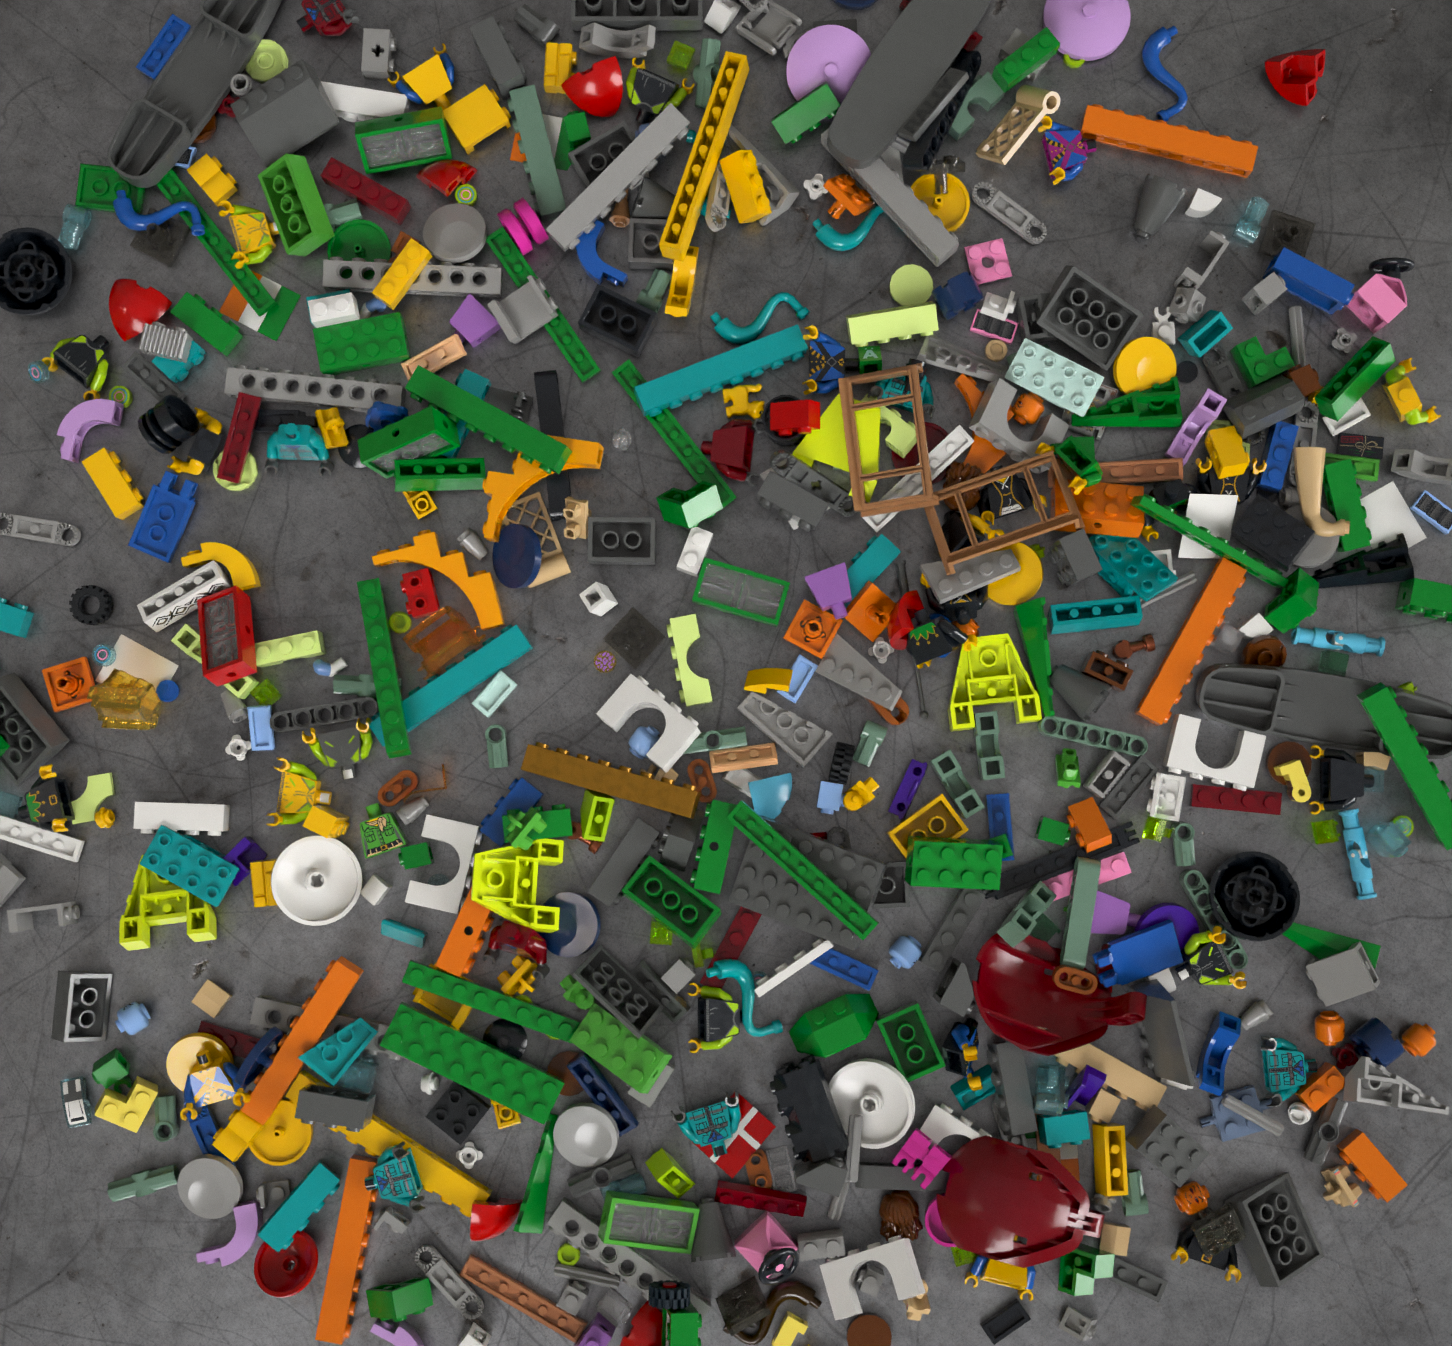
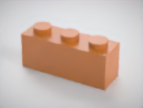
M1355 1129L1336 1145L1340 1150L1338 1154L1347 1165L1352 1164L1356 1169L1353 1173L1361 1182L1366 1181L1369 1184L1370 1188L1368 1190L1377 1200L1381 1198L1388 1203L1408 1185L1362 1131Z

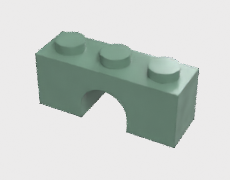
M989 72L983 76L978 75L974 79L972 87L969 89L948 132L956 141L973 127L975 119L968 112L967 108L969 106L978 104L989 112L1005 95Z
M997 711L974 713L975 727L973 730L980 781L1006 778L1003 755H1001L999 749L998 734L1000 730Z
M951 749L946 750L929 761L963 819H967L985 808L974 788L970 786L961 771L962 768Z
M1040 880L1025 892L996 933L1012 948L1030 934L1037 924L1035 920L1048 909L1057 895Z

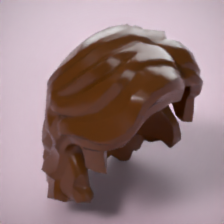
M954 461L950 467H947L945 472L946 481L943 484V489L984 475V473L976 465L970 466L967 463L964 467L963 462ZM982 486L961 493L967 511L972 510L976 506L980 498L979 489ZM955 496L943 499L950 510L960 512Z
M894 1190L891 1194L883 1196L879 1209V1215L882 1219L880 1234L885 1237L886 1241L898 1235L914 1241V1239H918V1233L923 1229V1225L919 1220L918 1203L908 1190Z

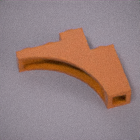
M962 373L955 380L954 384L964 396L972 419L985 391L981 392L976 387L977 384L974 379ZM1011 405L1007 412V422L1015 415L1012 412L1013 407ZM972 430L974 442L970 445L963 464L964 467L967 463L970 466L976 465L977 468L981 469L982 473L986 474L1007 453L995 448L985 438L978 437Z

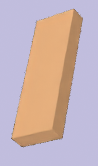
M454 334L401 363V366L409 382L418 365L434 373L467 355L459 335Z
M775 742L709 751L712 773L778 764Z

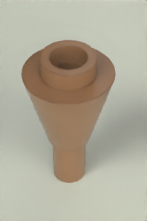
M629 188L625 191L627 195L619 203L616 202L609 218L610 222L616 227L623 228L629 225L630 211L627 201Z

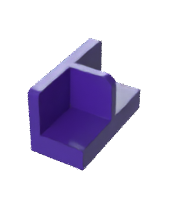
M250 836L244 837L223 858L239 867V871L232 882L234 886H238L251 873L250 862L264 860L268 856Z

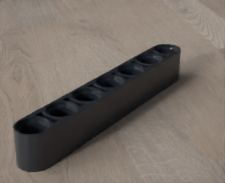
M960 51L949 69L954 68L967 72L969 79L916 142L910 141L903 157V165L907 171H928L932 167L980 69L982 60L979 51Z
M557 371L534 372L540 432L546 435L565 438ZM563 470L559 475L553 473L546 477L552 522L566 520L563 516L565 498L568 496L572 497L569 471Z

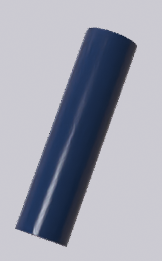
M584 1051L576 1055L567 1064V1068L592 1101L612 1115L619 1129V1137L636 1128L639 1124L638 1120L590 1056Z

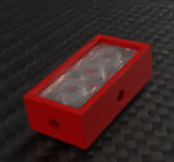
M235 585L198 599L203 676L218 687L256 673L257 665L250 596Z

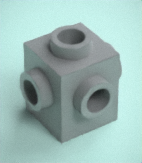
M1177 287L1168 312L1175 316V320L1180 323L1187 324L1188 321L1198 322L1206 297L1195 288Z

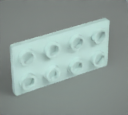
M1027 338L1023 340L1005 375L1007 380L1025 388L1026 391L1032 392L1040 398L1081 417L1085 416L1104 380L1103 376Z

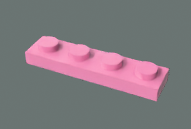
M1123 851L1100 859L1101 868L1098 885L1132 873ZM1074 869L1042 881L1057 895L1054 901L1070 895Z

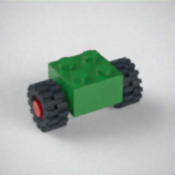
M660 1280L650 1283L648 1303L652 1307L662 1308L661 1346H701L698 1329L702 1327V1317L690 1302L689 1283L678 1282L677 1280Z

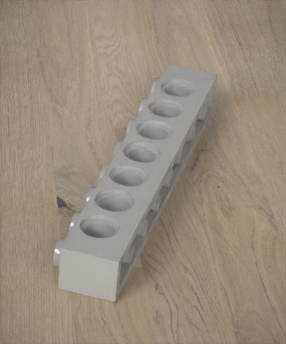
M330 257V260H323V287L326 291L350 289L351 292L372 293L393 263H387L385 259H374V262H365L363 258H352V261H343L341 257ZM428 262L419 274L418 280L411 285L406 294L467 297L471 294L473 297L502 298L503 272L495 264H485L484 267H476V264L463 263L462 266H454V263L441 262L440 265H432V262ZM346 269L352 270V276L348 279L342 278V272ZM368 270L375 272L374 277L370 280L364 279V273ZM434 273L441 275V279L437 283L430 281V277ZM456 274L463 276V281L459 284L452 282V277ZM478 275L485 277V282L481 285L474 283V278Z
M235 365L234 368L227 367L224 394L229 398H237L238 393L242 392L260 397L262 401L323 408L337 407L342 410L367 412L373 406V403L377 401V394L386 392V398L381 402L403 407L405 404L406 389L400 385L401 383L396 381H387V384H382L375 379H366L363 382L349 376H344V379H335V376L330 374H322V377L313 376V373L300 372V375L283 369H279L278 372H270V369L264 367H257L256 370H250L244 365ZM255 378L254 385L246 387L247 380ZM272 380H276V387L274 389L269 390V382ZM293 383H298V389L294 392H290V385ZM313 386H321L317 394H311ZM342 387L341 395L333 396L334 389ZM364 390V396L360 399H355L356 391Z
M259 995L255 998L250 1024L256 1025V1029L269 1031V1028L276 1026L284 1032V1035L288 1036L292 1031L289 1026L294 1020L295 1015L301 1016L304 1012L301 1009L303 1004ZM274 1010L280 1012V1022L273 1020L272 1013ZM337 1012L321 1037V1042L337 1033L339 1025L346 1027L360 1017ZM361 1017L378 1031L364 1048L365 1053L378 1055L381 1052L387 1054V1058L400 1060L402 1056L380 1046L381 1036L386 1033L390 1023Z
M565 1196L547 1221V1224L550 1225L549 1229L559 1236L562 1234L568 1238L567 1242L576 1249L582 1248L586 1251V1256L594 1262L600 1261L603 1263L606 1271L612 1275L618 1274L623 1278L622 1281L632 1289L636 1287L642 1291L641 1295L649 1300L650 1283L660 1280L682 1281L636 1247L603 1243L598 1236L600 1222ZM575 1220L579 1227L571 1230L568 1228L567 1222ZM593 1233L596 1235L597 1241L589 1243L586 1241L585 1235ZM610 1246L615 1249L616 1253L613 1256H607L603 1249ZM624 1260H631L634 1267L625 1269L622 1266V1262ZM643 1273H649L653 1279L650 1282H643L640 1276ZM690 1287V1302L703 1319L711 1308V1301Z

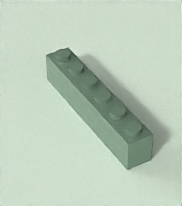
M535 85L510 90L511 98L507 99L510 113L515 112L516 119L512 120L515 133L520 132L521 140L518 141L520 153H525L527 161H523L526 175H531L532 181L528 182L531 195H536L537 202L533 203L535 212L538 216L541 215L543 222L554 220L566 209Z

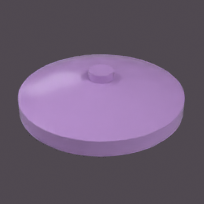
M1046 0L1042 21L1043 27H1047L1060 42L1058 48L1060 53L1067 54L1072 59L1091 61L1106 57L1120 46L1128 32L1131 13L1127 0Z
M822 25L809 30L796 41L787 59L786 78L793 97L798 101L827 81L840 103H842L855 79L871 56V52L864 40L846 27Z

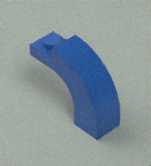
M596 220L594 222L596 224L594 229L589 234L584 232L578 238L580 243L576 246L581 266L586 274L600 285L604 278H607L606 281L615 287L618 285L624 287L628 281L627 274L606 264L597 254V246L605 231V225Z
M1220 1011L1213 1021L1203 1044L1197 1065L1196 1078H1199V1089L1221 1096L1223 1093L1227 1059L1241 1032L1240 1018Z

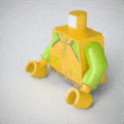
M222 200L218 206L225 207L226 211L220 210L218 212L219 215L222 217L227 216L229 213L232 215L229 216L238 251L234 253L231 259L240 260L236 263L235 267L240 269L244 263L250 265L264 262L272 253V250L277 247L274 235H278L279 231L275 221L270 222L268 216L258 209L242 205H231L230 202Z
M1408 358L1399 362L1398 366L1387 372L1385 376L1387 383L1383 384L1382 387L1400 422L1406 420L1410 425L1423 422L1431 423L1441 417V415L1435 413L1436 406L1422 411V403L1410 379L1404 375L1416 370V366L1412 367L1411 365L1412 358Z
M282 757L276 758L281 760L283 765L279 768L273 767L282 772L277 811L276 813H268L266 815L273 816L275 820L273 823L267 824L268 826L297 824L306 820L312 806L318 804L330 805L332 792L320 790L321 781L316 780L315 773L303 764L292 761L288 762Z

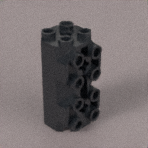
M810 1055L802 1058L801 1062L797 1064L791 1061L781 1065V1068L777 1069L776 1074L773 1076L774 1081L770 1082V1088L773 1095L777 1096L779 1114L781 1117L787 1116L789 1124L785 1125L787 1137L791 1138L794 1147L792 1150L795 1159H801L803 1162H808V1160L816 1162L834 1156L835 1150L838 1148L840 1152L846 1150L849 1144L819 1059H815L814 1056Z

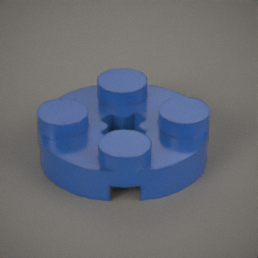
M376 401L367 411L365 424L368 428L370 425L374 432L386 425L393 424L409 416L408 410L403 406H394Z

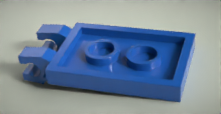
M165 471L158 486L154 484L152 486L128 546L171 563L196 504L193 495L196 492L198 483L186 479L181 491H177L173 487L179 475Z
M1171 920L1163 921L1107 942V949L1092 954L1094 963H1098L1100 968L1112 963L1113 969L1098 974L1099 981L1105 988L1116 984L1125 985L1183 963L1174 925Z

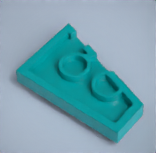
M360 1017L297 1058L333 1087L378 1031Z

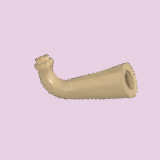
M1293 448L1297 491L1302 517L1306 526L1314 530L1316 535L1322 537L1345 536V534H1349L1350 521L1340 519L1335 523H1329L1324 521L1320 515L1326 448Z

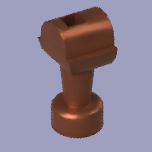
M1149 633L1143 635L1142 640L1129 642L1127 640H1120L1118 644L1112 647L1111 652L1115 658H1123L1125 660L1130 658L1134 652L1142 649L1146 652H1151L1156 648L1153 636Z
M572 821L573 836H568V839H578L589 845L588 850L595 855L603 842L583 839L581 823Z

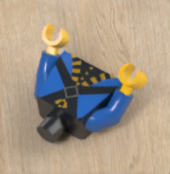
M813 325L806 326L804 328L809 330L810 335H803V339H812L813 341H810L809 379L802 382V385L806 384L809 389L803 391L804 395L812 392L827 394L839 387L838 378H844L845 371H858V358H845V347L841 346L840 342L818 331Z
M966 1018L964 1023H954L942 1046L946 1071L967 1078L970 1089L975 1091L982 1089L980 1076L973 1077L974 1071L971 1067L973 1060H978V1022L975 1019Z

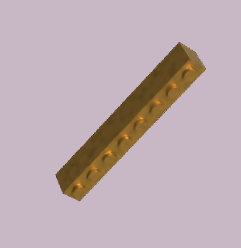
M536 742L535 746L531 744L527 746L521 766L523 771L694 819L701 795L700 792L695 791V786L683 783V786L679 787L674 785V780L662 777L661 781L654 780L653 774L642 771L640 775L633 774L631 768L621 765L619 769L611 767L610 762L599 759L598 763L590 761L589 756L577 754V757L569 756L570 751L557 748L555 752L548 750L549 745Z

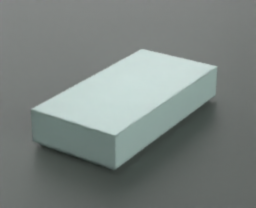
M500 670L471 704L486 717L490 718L518 684Z

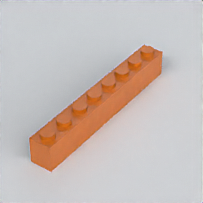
M1098 104L1087 105L1079 129L1084 139L1094 138L1096 142L1247 178L1253 171L1258 146L1252 145L1250 141H1235L1225 135L1214 136L1205 130L1194 131L1184 125L1173 126L1163 120H1148L1143 115L1137 114L1132 116L1118 109L1111 111L1104 109L1103 106Z
M1224 557L1218 559L1134 711L1135 714L1156 726L1168 722L1172 715L1171 707L1173 704H1177L1183 693L1180 691L1183 685H1187L1193 677L1191 671L1194 665L1198 666L1203 659L1204 654L1202 651L1205 645L1209 646L1215 636L1212 634L1215 627H1219L1225 618L1223 613L1226 607L1230 608L1236 598L1233 594L1237 588L1240 589L1244 584L1246 569Z
M343 956L336 961L332 960L325 970L328 972L324 980L320 978L313 989L316 991L313 998L308 997L301 1008L304 1010L301 1017H295L289 1026L292 1031L288 1036L285 1034L277 1045L280 1047V1050L277 1054L272 1053L270 1056L273 1060L272 1065L267 1068L265 1073L262 1071L259 1073L254 1081V1084L257 1086L253 1092L251 1090L247 1092L251 1099L248 1103L244 1104L241 1111L262 1125L270 1119L302 1069L304 1063L297 1057L318 1044L364 972L363 969Z
M356 1154L350 1158L315 1340L342 1345L346 1338H350L352 1324H349L350 1316L354 1315L357 1302L353 1301L355 1292H359L361 1284L358 1274L359 1270H363L365 1256H362L363 1248H367L370 1234L366 1232L368 1225L372 1224L374 1216L371 1206L372 1202H376L378 1196V1189L370 1191L366 1189L365 1177L374 1175L373 1168L377 1164V1158Z

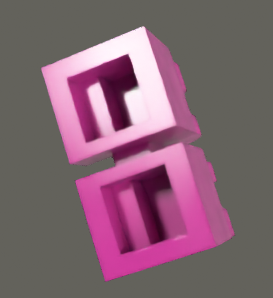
M916 1128L891 1163L897 1166L903 1158L907 1159V1164L902 1169V1172L906 1173L914 1167L915 1160L919 1158L923 1163L914 1169L911 1179L915 1181L921 1173L925 1174L926 1178L920 1184V1187L925 1189L952 1156L937 1143L930 1149L929 1146L933 1140Z

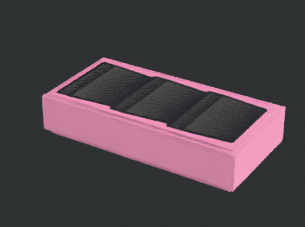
M977 309L970 331L991 339L1002 340L1004 343L1011 345L1019 323L1009 319L1003 321L980 313L981 310Z

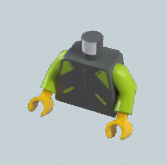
M367 717L366 724H362L360 718H358L356 727L317 735L318 738H316L315 729L310 728L312 735L307 736L302 731V740L308 743L313 754L324 766H329L330 769L341 768L343 780L356 778L354 765L364 763V759L368 757L373 744L371 729L369 728L371 719Z

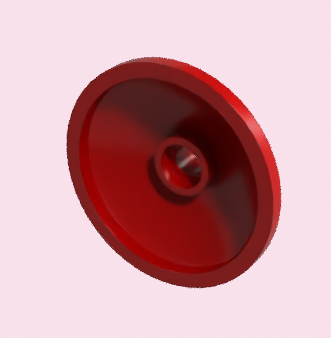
M296 1231L292 1236L294 1238L293 1242L286 1250L282 1248L277 1252L265 1241L260 1246L254 1262V1275L258 1286L265 1293L277 1298L290 1297L303 1290L313 1278L318 1264V1250L312 1237L304 1231ZM295 1263L294 1268L291 1270L292 1264Z

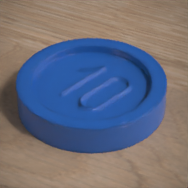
M172 680L161 681L156 688V694L164 702L174 701L179 695V686Z

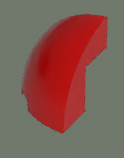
M1325 49L1289 52L1265 61L1268 79L1283 98L1302 106H1307L1313 100L1318 91L1316 89L1318 77L1323 76Z
M616 56L592 64L590 69L572 75L561 84L564 92L574 104L585 112L598 117H613L619 109L623 92L622 74Z
M446 159L427 165L419 171L416 177L429 188L435 187L448 198L458 184H467L478 170L466 162Z
M133 279L116 280L109 296L110 316L117 333L123 341H127L142 333L145 323L152 325V322H156L173 304L151 286L148 289L140 287L137 281Z
M917 590L905 593L896 602L890 613L887 632L890 645L894 649H906L907 635L914 629L911 619L915 617L913 613L924 609Z
M501 1197L497 1203L474 1200L470 1223L471 1241L489 1240L505 1232L516 1220L523 1200Z
M647 1301L631 1320L633 1327L630 1329V1333L622 1338L620 1346H661L662 1313L656 1307L650 1306Z

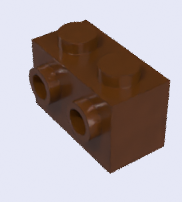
M1298 364L1282 374V376L1295 382L1305 398L1321 388L1318 382V373L1314 368H1311L1310 364L1304 367Z
M1099 650L1088 653L1080 672L1108 683L1117 692L1124 691L1134 672L1128 668L1129 665L1120 660L1115 662L1108 658L1109 655Z

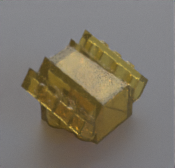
M114 668L103 683L89 688L87 699H92L91 707L96 709L98 720L103 721L101 728L150 730L157 725L159 717L157 710L162 704L153 684L148 683L144 679L129 675L125 671Z

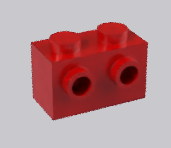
M805 399L770 403V430L779 432L780 436H791L792 432L798 431V434H811L812 430L820 429V402Z
M429 568L402 574L403 580L400 581L403 594L407 593L408 602H405L408 615L412 614L413 618L418 619L442 613L432 572Z

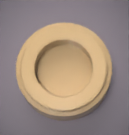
M999 339L991 340L985 347L986 358L995 362L1002 361L1007 354L1006 344Z

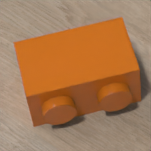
M1093 797L1068 806L1066 820L1070 828H1075L1077 832L1075 835L1076 841L1080 847H1084L1086 853L1112 843V834Z
M1325 1062L1317 1069V1072H1314L1306 1079V1084L1301 1085L1300 1090L1295 1095L1311 1111L1316 1112L1344 1088L1345 1078L1334 1065Z

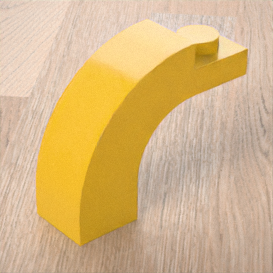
M689 246L684 262L674 260L671 285L665 305L666 314L674 317H687L689 313L699 247Z
M216 542L201 543V553L200 550L188 552L187 556L181 557L183 567L188 569L208 564L213 560L216 563H222L231 574L233 586L237 585L242 591L261 586L256 568L249 558L228 545Z

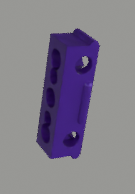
M914 759L911 760L888 812L898 816L900 820L905 819L928 769L926 762L921 763Z

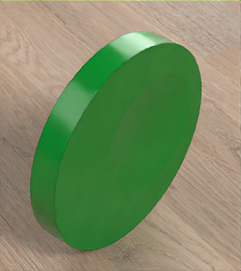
M358 219L342 224L334 231L335 236L328 243L329 260L330 257H341L343 261H352V258H363L365 262H374V259H385L388 263L389 259L392 258V246L388 236L380 226L368 220ZM350 269L342 272V278L344 279L352 276V270ZM372 270L366 271L364 279H372L375 272Z

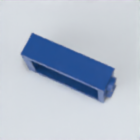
M1285 247L1272 258L1262 276L1265 279L1275 272L1276 275L1284 279L1287 292L1331 315L1337 310L1341 311L1344 305H1348L1354 296V293H1352L1354 284Z

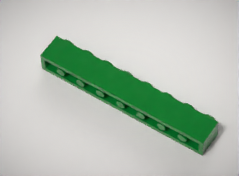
M419 365L405 387L411 393L409 397L421 403L424 400L429 403L428 407L432 406L439 412L442 410L447 413L446 416L455 423H458L459 420L464 422V427L473 433L480 431L484 433L483 438L492 443L496 441L502 443L501 447L512 454L514 451L520 453V458L530 464L533 461L540 464L539 468L548 474H551L553 471L559 475L572 453L561 442Z
M379 578L357 582L386 753L389 759L411 755L382 584Z
M1380 682L1356 696L1440 845L1448 851L1452 848V799L1450 800L1447 795L1450 790L1443 780L1440 781L1436 774L1439 771L1432 761H1428L1426 755L1429 753L1422 742L1418 743L1415 738L1418 736L1416 729L1412 724L1408 725L1405 717H1407V713L1401 705L1398 706L1394 699L1397 696L1391 686L1387 687Z

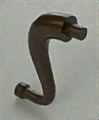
M794 1280L784 1281L778 1284L768 1295L759 1328L754 1335L745 1334L736 1327V1323L731 1319L725 1324L723 1331L726 1334L733 1335L744 1344L756 1345L766 1337L777 1308L785 1300H796L804 1306L810 1304L815 1309H818L822 1302L814 1296L816 1291L808 1285Z

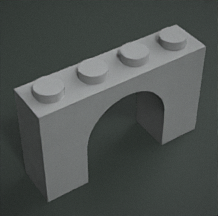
M998 378L988 384L968 428L973 430L978 437L985 438L995 448L1003 450L1013 460L1018 462L1040 455L1036 454L1035 451L1041 442L1048 445L1062 443L1069 424L1053 413L1040 419L1029 442L1018 439L1011 432L1007 422V412L1017 389L1001 378ZM1051 462L1031 468L1030 471L1039 474L1049 470Z

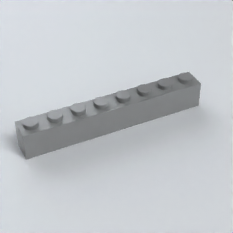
M670 103L546 228V233L564 251L568 248L573 250L580 243L578 238L584 232L589 234L596 226L594 222L599 217L602 219L606 217L612 210L610 206L615 201L619 203L627 195L625 191L630 186L634 188L642 180L640 175L645 170L650 172L658 164L656 159L661 154L666 156L674 147L672 143L677 138L682 140L689 132L687 128L690 122Z
M828 128L821 135V144L829 152L827 147ZM882 156L871 166L863 169H853L838 161L936 267L940 266L957 251L959 245L957 236L952 231L948 232L943 226L942 220L938 216L931 214L927 204L923 200L916 198L912 188L900 181L897 172L885 165Z

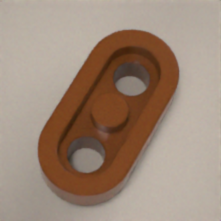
M695 759L690 762L687 769L691 784L696 787L695 791L701 793L699 801L710 802L717 794L712 773L706 761ZM697 766L703 768V772L700 775L694 772ZM704 787L710 789V794L704 796L701 792Z
M410 770L399 772L379 789V802L387 807L397 805L417 788L419 783L418 776ZM406 777L411 779V784L408 786L404 784ZM389 791L394 793V797L391 800L387 798Z
M1059 965L1052 973L1053 982L1061 989L1089 995L1097 988V979L1089 971L1068 965ZM1065 972L1066 977L1060 979L1061 973ZM1087 978V982L1082 985L1081 980Z
M759 1147L745 1163L750 1186L770 1189L772 1186V1176L767 1155ZM758 1156L760 1158V1161L758 1163H753L751 1160L752 1157ZM763 1178L766 1182L761 1186L757 1184V1180Z

